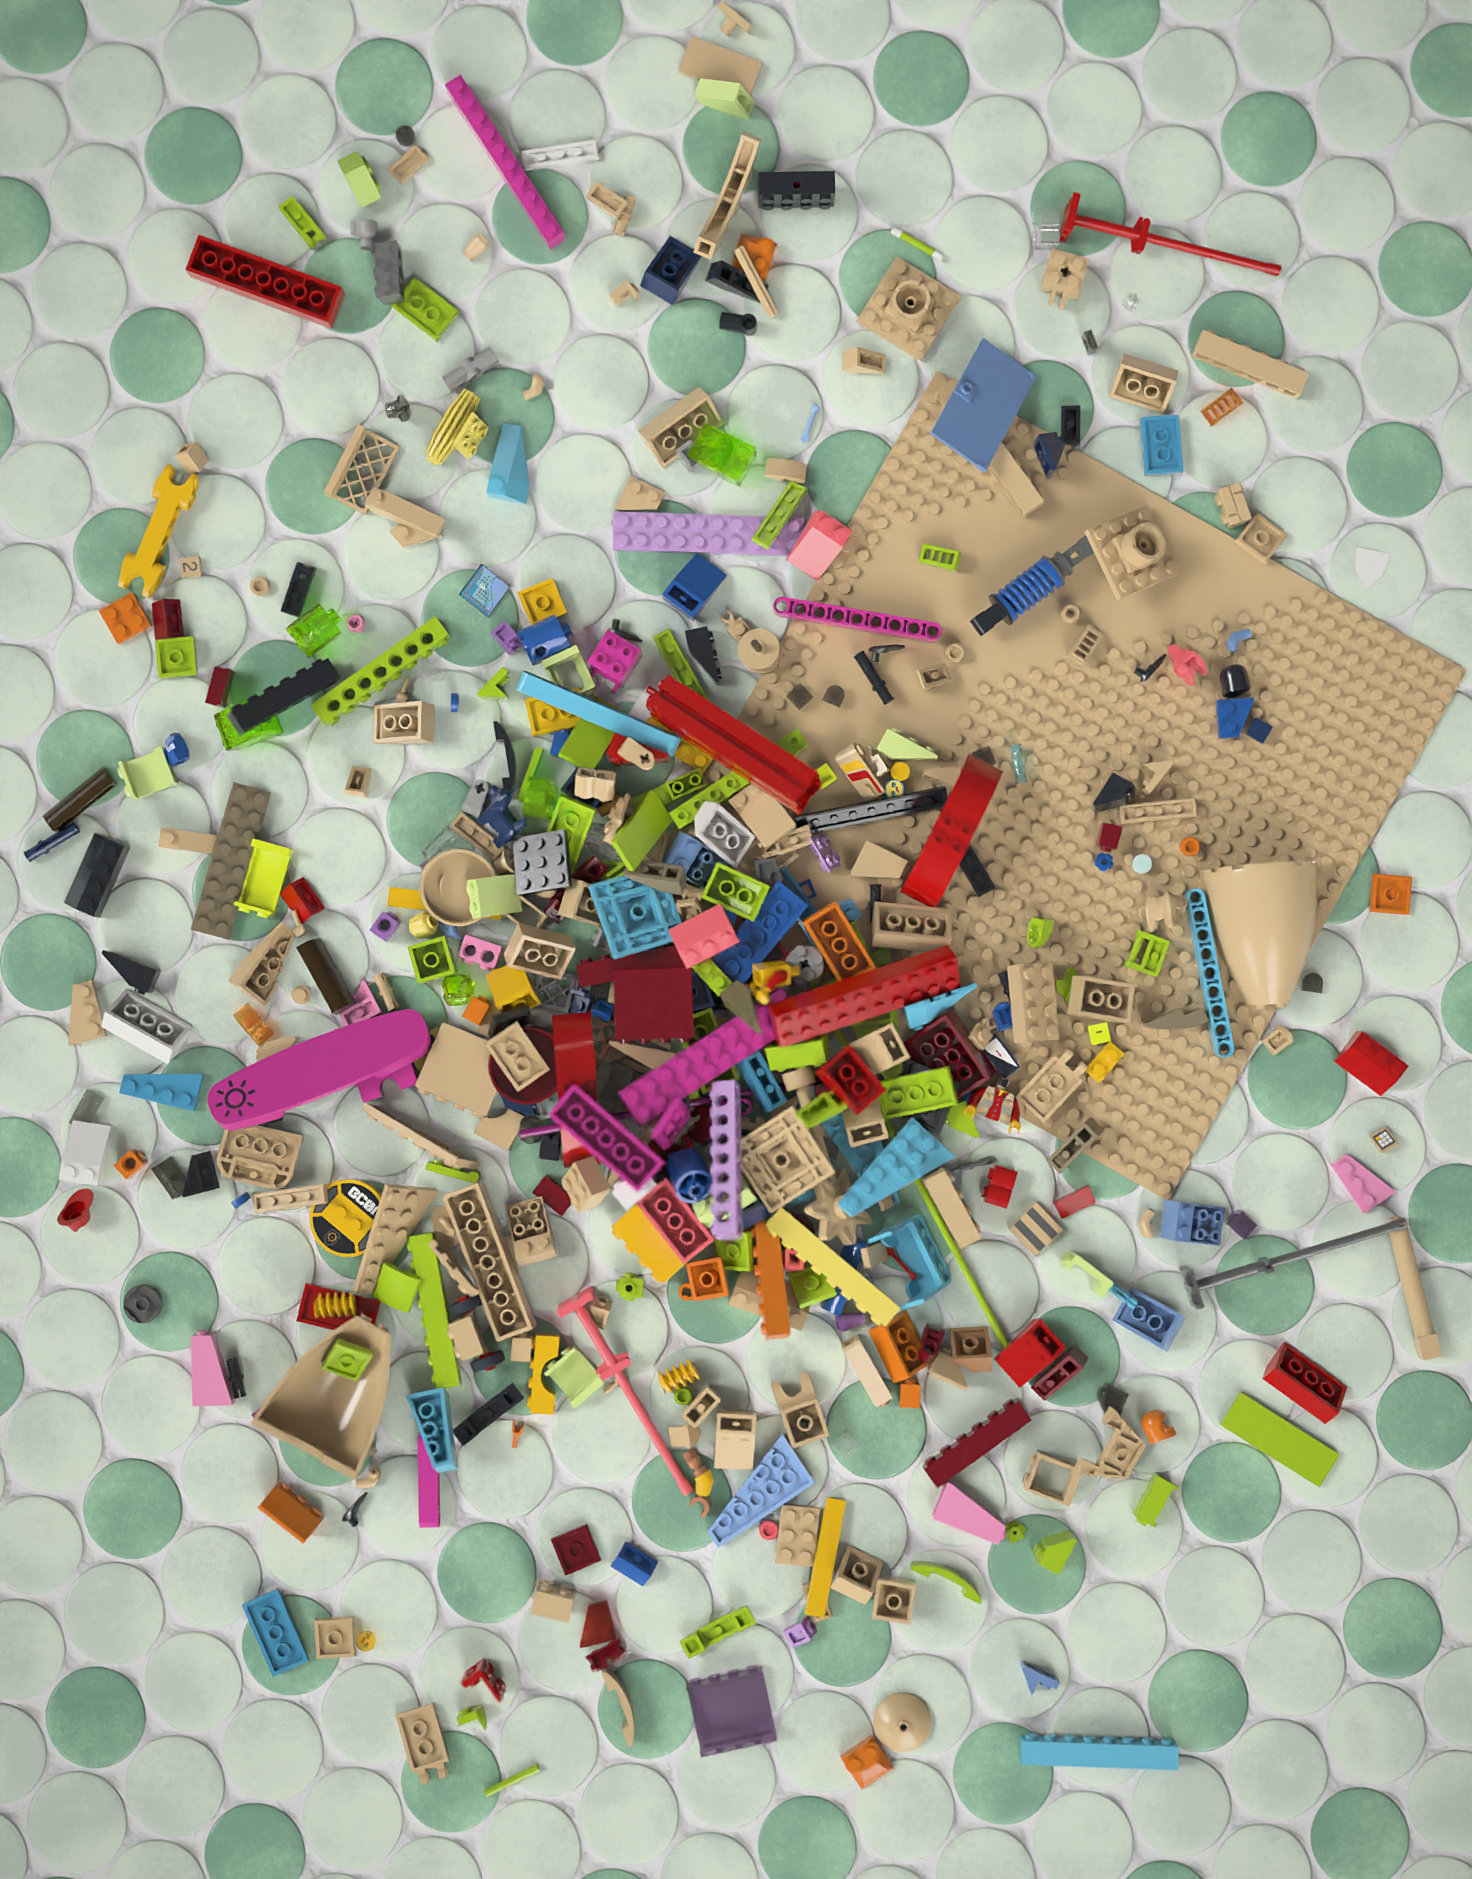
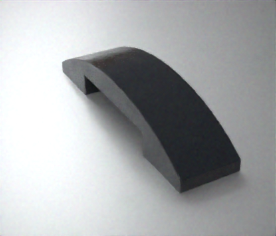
M493 721L496 741L498 743L504 742L509 777L502 778L503 788L511 790L515 787L517 776L515 752L503 727L497 721Z
M511 1383L453 1429L455 1437L462 1446L466 1445L525 1397L515 1384Z

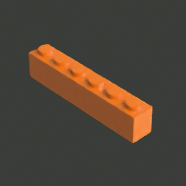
M763 1220L750 1227L752 1239H754V1246H752L753 1258H756L757 1264L754 1265V1275L758 1277L759 1284H756V1293L761 1299V1303L758 1304L759 1315L763 1317V1323L760 1324L761 1334H765V1340L789 1338L791 1331L780 1238L778 1235L776 1237L772 1236L766 1230L768 1227L765 1223L768 1220Z

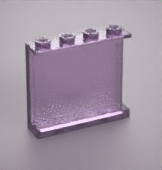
M751 1665L746 1667V1670L741 1671L732 1669L727 1674L720 1675L715 1673L705 1679L700 1677L690 1679L686 1683V1691H688L701 1757L777 1741V1733L762 1666Z

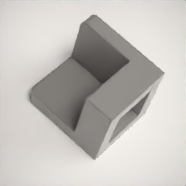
M691 439L676 450L678 459L689 473L705 462Z

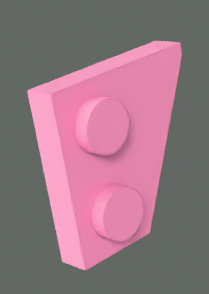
M365 980L361 982L357 992L352 995L357 1004L339 1014L345 1026L382 1014Z

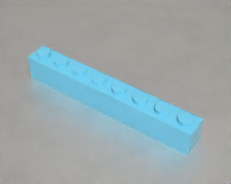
M1035 1733L1020 1735V1761L1022 1765L1178 1771L1179 1747L1171 1738L1154 1740L1151 1737H1143L1140 1740L1130 1736L1115 1739L1113 1736L1095 1738L1093 1735L1076 1737L1072 1734L1058 1737L1051 1733L1045 1734V1736H1037Z

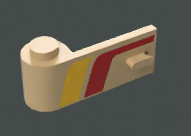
M854 742L836 753L835 759L864 801H871L886 790L864 761V748L861 744L857 745Z

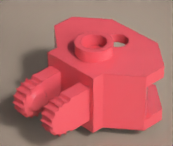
M1176 644L1169 645L1168 655L1174 665L1173 671L1187 685L1193 686L1196 684L1194 681L1195 672L1202 676L1207 674L1205 663L1195 651H1190L1189 649L1183 651Z

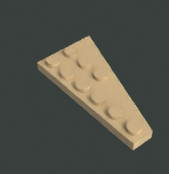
M365 1104L363 1110L369 1113L367 1117L374 1121L379 1119L384 1122L382 1126L391 1131L393 1129L397 1130V1135L406 1140L408 1138L412 1139V1144L421 1149L429 1150L428 1154L436 1158L444 1159L443 1162L448 1166H455L458 1169L462 1167L473 1170L478 1169L480 1163L475 1160L464 1159V1154L453 1149L450 1150L449 1146L422 1131L411 1130V1125L401 1120L396 1121L395 1116L377 1106Z
M385 1184L353 1287V1291L356 1294L374 1293L383 1263L390 1262L393 1264L439 1192L437 1189Z

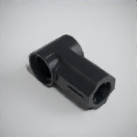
M722 312L720 315V330L740 332L746 336H752L757 332L756 318L750 313L741 315ZM746 322H752L753 326L750 328L744 327V324Z

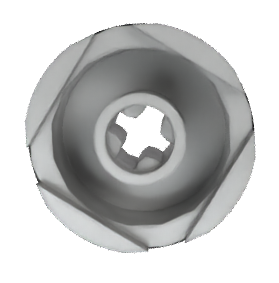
M797 946L787 956L786 963L790 966L798 965L800 968V977L791 978L794 986L807 990L817 987L823 982L826 975V967L823 957L818 950L810 946Z

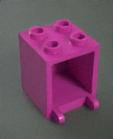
M607 629L587 663L590 669L593 670L590 674L592 679L597 673L615 684L611 693L615 694L619 687L623 689L643 656L640 648Z

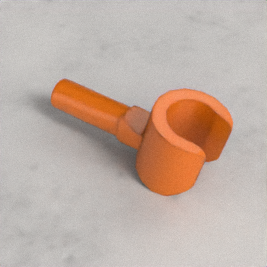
M515 1420L512 1422V1433L514 1436L512 1448L517 1447L518 1437L524 1428L523 1421L521 1426H516Z

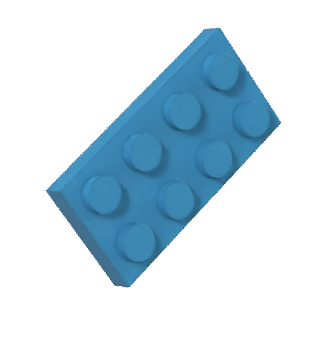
M279 1587L242 1604L273 1677L309 1661L308 1653Z

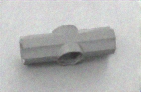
M488 347L476 356L467 357L461 361L456 369L443 376L442 379L452 393L465 383H470L480 378L484 371L498 363L499 360L491 347Z

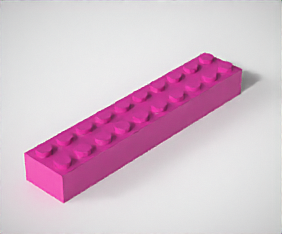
M783 988L770 993V1000L766 1004L759 1001L755 1003L762 1033H756L739 1017L735 1016L618 1091V1096L638 1126L643 1125L666 1110L677 1097L683 1099L774 1040L768 1005L788 998Z

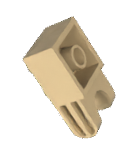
M806 1371L801 1372L799 1375L801 1388L796 1395H786L781 1384L777 1381L771 1383V1388L792 1448L830 1436L809 1374ZM802 1418L809 1420V1423H806V1427L799 1425Z

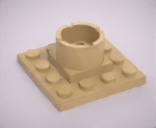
M896 257L857 319V323L921 362L959 302L961 295L899 257Z
M1148 505L1084 531L1117 601L1180 574L1165 538L1158 528Z
M794 1106L741 1139V1169L770 1214L836 1172L810 1130L795 1116L797 1110ZM782 1155H785L787 1160H784Z

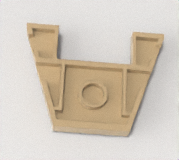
M1109 1406L1101 1422L1115 1430L1096 1463L1080 1456L1072 1470L1077 1476H1105L1106 1478L1127 1479L1146 1447L1144 1442L1127 1425L1124 1419L1120 1417L1118 1412Z

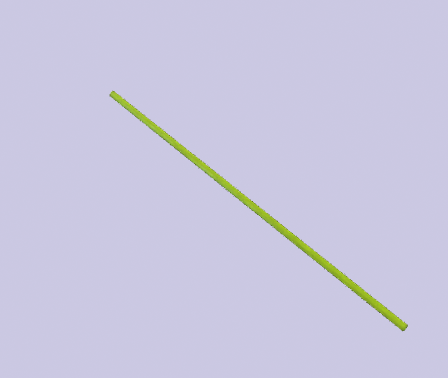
M817 986V987H813V988H810V989H811V990H814V989H817V988H819V987ZM841 1028L833 1031L841 1047L849 1044ZM886 1119L884 1120L886 1130L892 1140L897 1133L890 1120ZM921 1178L914 1181L917 1189L1004 1349L1009 1344L924 1183Z

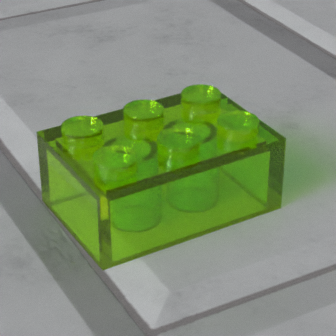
M528 776L522 815L528 820L550 823L555 810L553 801L557 800L559 789H557L551 779Z

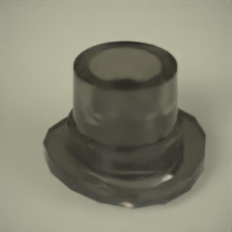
M398 395L397 400L387 402L385 405L386 415L389 419L399 418L401 422L409 420L411 410L407 399L403 395Z

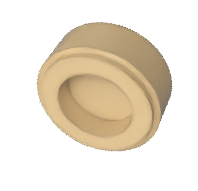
M256 577L251 581L250 589L256 596L263 597L269 593L270 583L263 577Z
M958 643L950 644L945 651V657L951 663L960 662L965 655L964 648Z

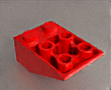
M1033 1319L994 1360L1020 1388L1053 1362L1066 1347L1041 1319Z

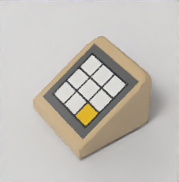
M1386 1126L1369 1136L1379 1153H1384L1398 1144Z

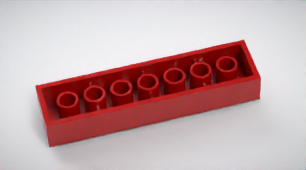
M198 235L185 268L189 276L330 329L333 328L345 296L341 286L202 235Z

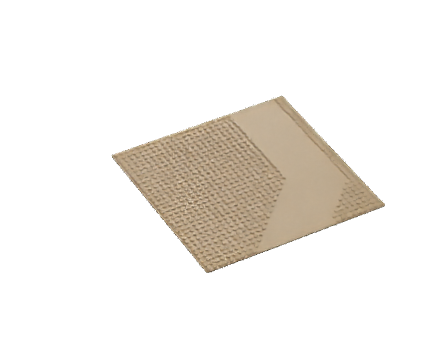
M936 372L847 527L852 530V533L844 547L819 580H816L805 600L935 622L942 628L940 638L936 642H925L794 619L780 643L783 650L780 664L773 671L762 674L737 719L773 743H776L798 728L807 741L808 748L795 755V757L807 764L809 768L815 770L826 763L829 765L837 780L822 790L819 788L816 794L808 800V804L801 814L865 802L838 765L835 754L854 742L857 745H862L865 755L869 753L867 745L873 748L874 755L880 754L876 749L887 729L891 730L894 728L902 733L901 736L908 739L911 737L919 742V746L923 748L926 746L930 747L938 755L936 761L891 760L881 754L890 770L897 762H903L908 765L910 774L905 781L901 782L904 787L903 794L943 786L923 778V772L934 768H962L968 754L987 763L986 759H981L976 755L985 751V753L979 756L987 757L989 759L988 764L1002 770L1003 774L970 845L996 888L978 898L962 869L958 866L946 891L936 908L950 909L952 929L950 948L957 956L960 987L971 983H977V987L932 1021L924 1024V1026L926 1027L951 1009H954L969 1032L972 1031L977 1023H982V1020L986 1017L991 1016L989 1024L995 1023L992 1014L994 1007L1001 1001L1009 1002L1007 995L1003 993L1004 988L997 974L1007 970V966L1052 962L1054 986L1057 979H1063L1064 973L1070 967L1074 968L1078 976H1090L1135 985L1130 1023H1117L1067 1014L1068 1004L1065 1002L1064 996L1057 992L1055 986L1059 1039L1014 1043L1013 1028L998 1031L996 1026L994 1029H991L990 1033L998 1036L1020 1068L1004 1078L988 1058L997 1072L989 1080L973 1090L977 1091L987 1085L996 1087L998 1078L1001 1077L1010 1080L1006 1092L1014 1094L1015 1097L1053 1055L1059 1058L1067 1048L1074 1054L1067 1061L1074 1069L1081 1061L1088 1066L1108 1042L1091 1045L1087 1026L1107 1022L1110 1042L1120 1049L1124 1055L1104 1079L1098 1083L1084 1071L1080 1075L1083 1082L1045 1123L1018 1100L1020 1117L1063 1142L1086 1120L1092 1117L1105 1131L1083 1153L1161 1198L1169 1199L1277 1008H1275V1004H1267L1268 1008L1256 1009V1005L1250 1006L1228 971L1213 937L1234 1044L1233 1054L1227 1058L1218 1057L1214 1054L1208 1022L1190 1028L1173 1030L1144 1027L1143 1023L1177 1008H1182L1184 1014L1197 1008H1203L1206 1015L1186 909L1182 914L1176 909V923L1178 925L1176 928H1168L1165 919L1159 920L1158 930L1152 934L1170 941L1158 977H1153L1124 966L1125 961H1128L1136 939V930L1147 933L1145 912L1147 899L1150 896H1163L1166 891L1183 897L1188 890L1199 888L1203 891L1200 871L1206 869L1216 870L1217 868L1235 866L1237 868L1242 865L1294 861L1296 863L1298 861H1317V900L1311 948L1464 677L1466 670L1279 563L1269 559L1266 564H1263L1234 543L1236 539L1070 445L1063 447L1064 450L1051 479L1047 480L1033 447L1037 435L1047 432L1016 415L1002 443L1005 442L1009 446V453L1013 458L1016 457L1019 460L1022 471L1029 474L1033 481L1032 485L1035 489L1038 488L1044 496L1043 504L1022 518L988 469L986 472H981L975 465L930 434L943 410V406L936 398L935 392L951 380V378L941 372ZM1145 505H1148L1180 571V574L1117 601L1095 553H1093L1072 568L1073 574L1067 575L1064 578L1065 585L1059 589L1053 587L1054 592L1052 594L1048 593L1047 598L1042 597V601L1036 602L1034 607L1030 606V610L1025 611L1024 615L1018 614V619L1012 625H1008L1001 620L992 629L980 636L970 623L971 619L992 606L989 595L998 594L999 589H1004L1006 584H1010L1011 580L1016 579L1018 575H1022L1023 571H1027L1042 556L1045 555L1051 558L1057 551L1064 553L1085 536L1084 531L1088 528ZM923 543L960 551L962 556L958 571L953 572L918 562ZM928 550L926 559L929 560L932 550ZM937 551L935 554L934 561H937L939 552ZM1076 552L1073 553L1071 558H1076L1078 554ZM947 554L943 555L941 563L945 562ZM951 556L950 565H952L954 556ZM1068 604L1076 605L1080 610L1079 619L1072 624L1064 622L1061 618V610ZM801 606L798 614H804L806 609ZM821 609L814 611L816 617L820 618L825 615ZM1068 611L1067 616L1073 617V612ZM840 612L833 614V618L837 621L844 618ZM855 615L852 617V621L855 624H860L862 618ZM879 619L871 620L872 626L879 627L881 625ZM897 622L890 623V628L892 630H899L900 625ZM1089 624L1104 634L1086 664L1082 667L1067 657V655ZM916 625L909 626L911 633L916 634L919 632ZM928 629L930 636L935 637L938 635L936 629ZM1250 629L1251 638L1241 640L1237 651H1229L1226 643L1231 633ZM1088 631L1087 634L1097 640L1098 637ZM1084 637L1083 640L1093 646L1094 643ZM958 643L964 648L965 655L958 663H951L945 657V651L950 644ZM1082 644L1079 645L1081 648L1089 652L1090 649H1088ZM1176 644L1183 651L1185 649L1195 651L1205 663L1207 674L1202 676L1195 672L1194 681L1196 684L1193 686L1187 685L1173 671L1174 665L1168 655L1169 645ZM905 645V648L880 653L879 662H871L872 652H869L868 649L872 646ZM863 650L882 681L885 680L887 683L886 687L895 698L887 705H884L876 691L872 690L873 686L857 661L853 658ZM1078 650L1075 651L1083 658L1086 656ZM1163 654H1166L1167 656L1163 663L1148 680L1141 682V677L1133 673L1137 667L1146 671L1149 665L1153 664ZM945 663L952 681L935 686L924 692L916 671ZM1233 664L1244 666L1248 673L1251 689L1238 697H1223L1219 678L1221 670ZM1254 697V702L1238 738L1218 739L1216 700ZM1256 717L1273 727L1263 744L1245 735ZM713 759L704 775L707 786L694 792L692 797L732 771ZM1170 760L1174 762L1150 794L1146 795L1141 791L1144 787L1142 785L1143 781L1148 775L1152 777V774L1141 767V765ZM890 771L878 778L884 788L887 782L894 780L891 777ZM1115 773L1132 782L1136 788L1134 797L1130 801L1128 800L1126 804L1196 797L1198 816L1120 824L1118 807L1098 812L1092 804L1111 774ZM946 787L947 796H949L952 789ZM884 792L873 800L886 798L887 796ZM729 800L720 805L750 831L728 802ZM780 803L796 824L795 816L798 814ZM943 807L812 833L813 836L820 833L827 836L832 851L836 852L840 858L841 866L829 873L826 870L823 871L819 864L822 860L818 861L819 855H814L817 852L813 853L810 846L794 850L799 857L788 864L786 868L797 883L808 879L811 880L817 897L810 899V901L818 910L832 901L840 902L852 899L862 915L854 923L873 954L882 947L871 946L872 923H870V906H868V901H870L869 884H882L881 901L885 903L929 907L900 893ZM695 822L681 832L688 834L692 826L695 827ZM1103 822L1122 827L1118 848L1109 853L1113 857V867L1107 869V871H1100L1094 863L1097 855L1103 852L1100 851V847L1096 846L1100 825ZM676 825L668 838L662 860L680 832ZM1187 837L1196 838L1200 843L1199 852L1193 856L1183 855L1180 851V843L1183 839ZM699 838L696 839L697 841L701 842L702 844H704L705 846H707L708 848H710V847H709L708 845H706L701 839H699ZM866 840L908 860L906 865L909 868L905 876H900L899 879L850 877L849 874ZM1140 854L1149 856L1152 861L1151 869L1144 874L1136 873L1132 868V860ZM689 881L686 882V883H689V885H691V886L697 887L696 885L690 883ZM808 884L801 886L807 896L812 894ZM1192 892L1190 898L1196 903L1199 896L1197 893ZM672 894L675 905L677 900H683L682 895ZM703 898L702 906L706 910L716 906V904ZM1199 911L1194 913L1195 920L1200 922L1202 919V914ZM737 914L733 924L735 932H737L747 918ZM1032 917L1051 919L1054 921L1053 931L1049 935L1048 940L1038 949L1031 948L1027 941V930ZM797 921L779 941L788 954L797 946L813 947ZM1200 930L1198 938L1204 940L1206 934L1203 930ZM1143 939L1135 961L1136 964H1141L1149 941L1147 939ZM890 948L891 963L925 953V951ZM1203 949L1201 956L1204 959H1208L1209 951ZM765 958L762 963L769 962V960ZM825 960L826 975L823 982L818 986L819 988L835 978ZM1207 968L1205 970V975L1207 978H1211L1213 976V971L1211 968ZM792 982L789 984L803 993L811 991L810 988L807 990L799 989ZM1210 987L1209 995L1215 997L1217 991L1214 987ZM1214 1006L1212 1009L1214 1016L1220 1014L1218 1006ZM902 1008L897 1009L899 1037L903 1043L920 1030L914 1031L913 1028L909 1029ZM1218 1025L1216 1033L1222 1035L1224 1028L1222 1025ZM1224 1043L1219 1048L1222 1054H1225L1228 1050L1227 1045Z

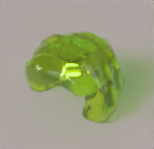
M464 974L446 976L442 983L443 999L448 1006H463L467 1004L475 992L476 986L473 979Z

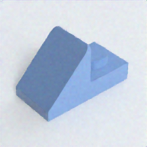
M1024 1661L1021 1662L1020 1665L1031 1695H1033L1038 1682L1044 1688L1050 1689L1052 1687L1057 1690L1060 1682L1056 1676Z

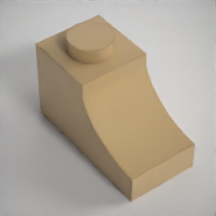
M860 347L843 351L842 371L853 374H884L886 354Z

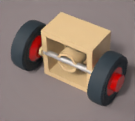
M468 1294L458 1298L459 1301L449 1306L452 1316L461 1313H467V1315L453 1319L448 1324L449 1328H447L449 1338L454 1339L456 1345L454 1346V1351L457 1358L460 1357L461 1361L480 1355L479 1358L470 1362L473 1372L482 1370L486 1372L496 1368L497 1364L505 1360V1356L502 1350L494 1352L486 1350L488 1348L476 1314L473 1312L476 1307L482 1305L479 1294L475 1297Z

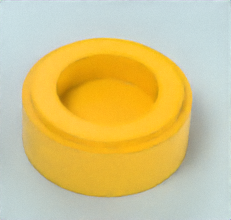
M897 762L892 766L890 774L894 780L902 782L908 778L910 769L907 764Z

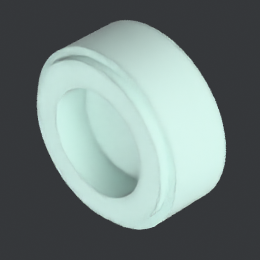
M1140 854L1132 860V868L1136 873L1144 874L1152 867V861L1147 855Z

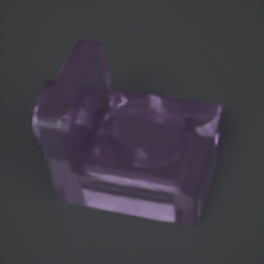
M1241 1210L1233 1211L1228 1216V1222L1226 1223L1228 1227L1244 1240L1257 1226Z

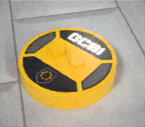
M342 1179L327 1186L328 1203L311 1206L309 1221L312 1234L319 1245L331 1254L341 1257L362 1255L368 1242L382 1194L373 1185L359 1179Z

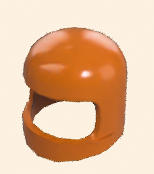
M1162 1410L1149 1411L1141 1418L1142 1429L1150 1444L1177 1434L1174 1427H1166L1163 1420L1167 1418V1415Z

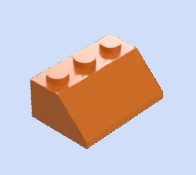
M906 1310L896 1314L886 1326L881 1323L868 1330L893 1383L909 1379L930 1364L922 1362L918 1357L921 1339Z
M279 1481L257 1508L304 1544L325 1517L320 1509L315 1506L311 1507L307 1503L306 1498L300 1494L296 1495L291 1491L292 1488L288 1484Z

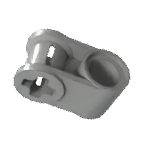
M476 780L472 784L461 810L476 817L481 816L489 797L490 784L484 780ZM483 785L486 788L485 792L481 791L479 794L477 787Z

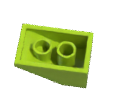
M717 862L701 898L716 905L721 903L723 908L754 922L770 886Z

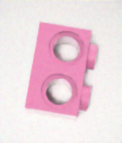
M465 934L458 956L462 957V962L473 965V962L481 964L480 968L491 971V968H497L504 947ZM470 945H474L476 948V953L473 956H469L466 952L467 947ZM488 951L494 953V959L491 962H487L484 958Z

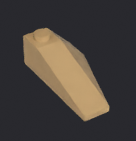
M280 922L238 965L228 982L242 993L266 1006L277 989L278 984L276 982L279 973L283 971L284 967L282 964L285 956L289 953L295 935L293 930L283 922Z

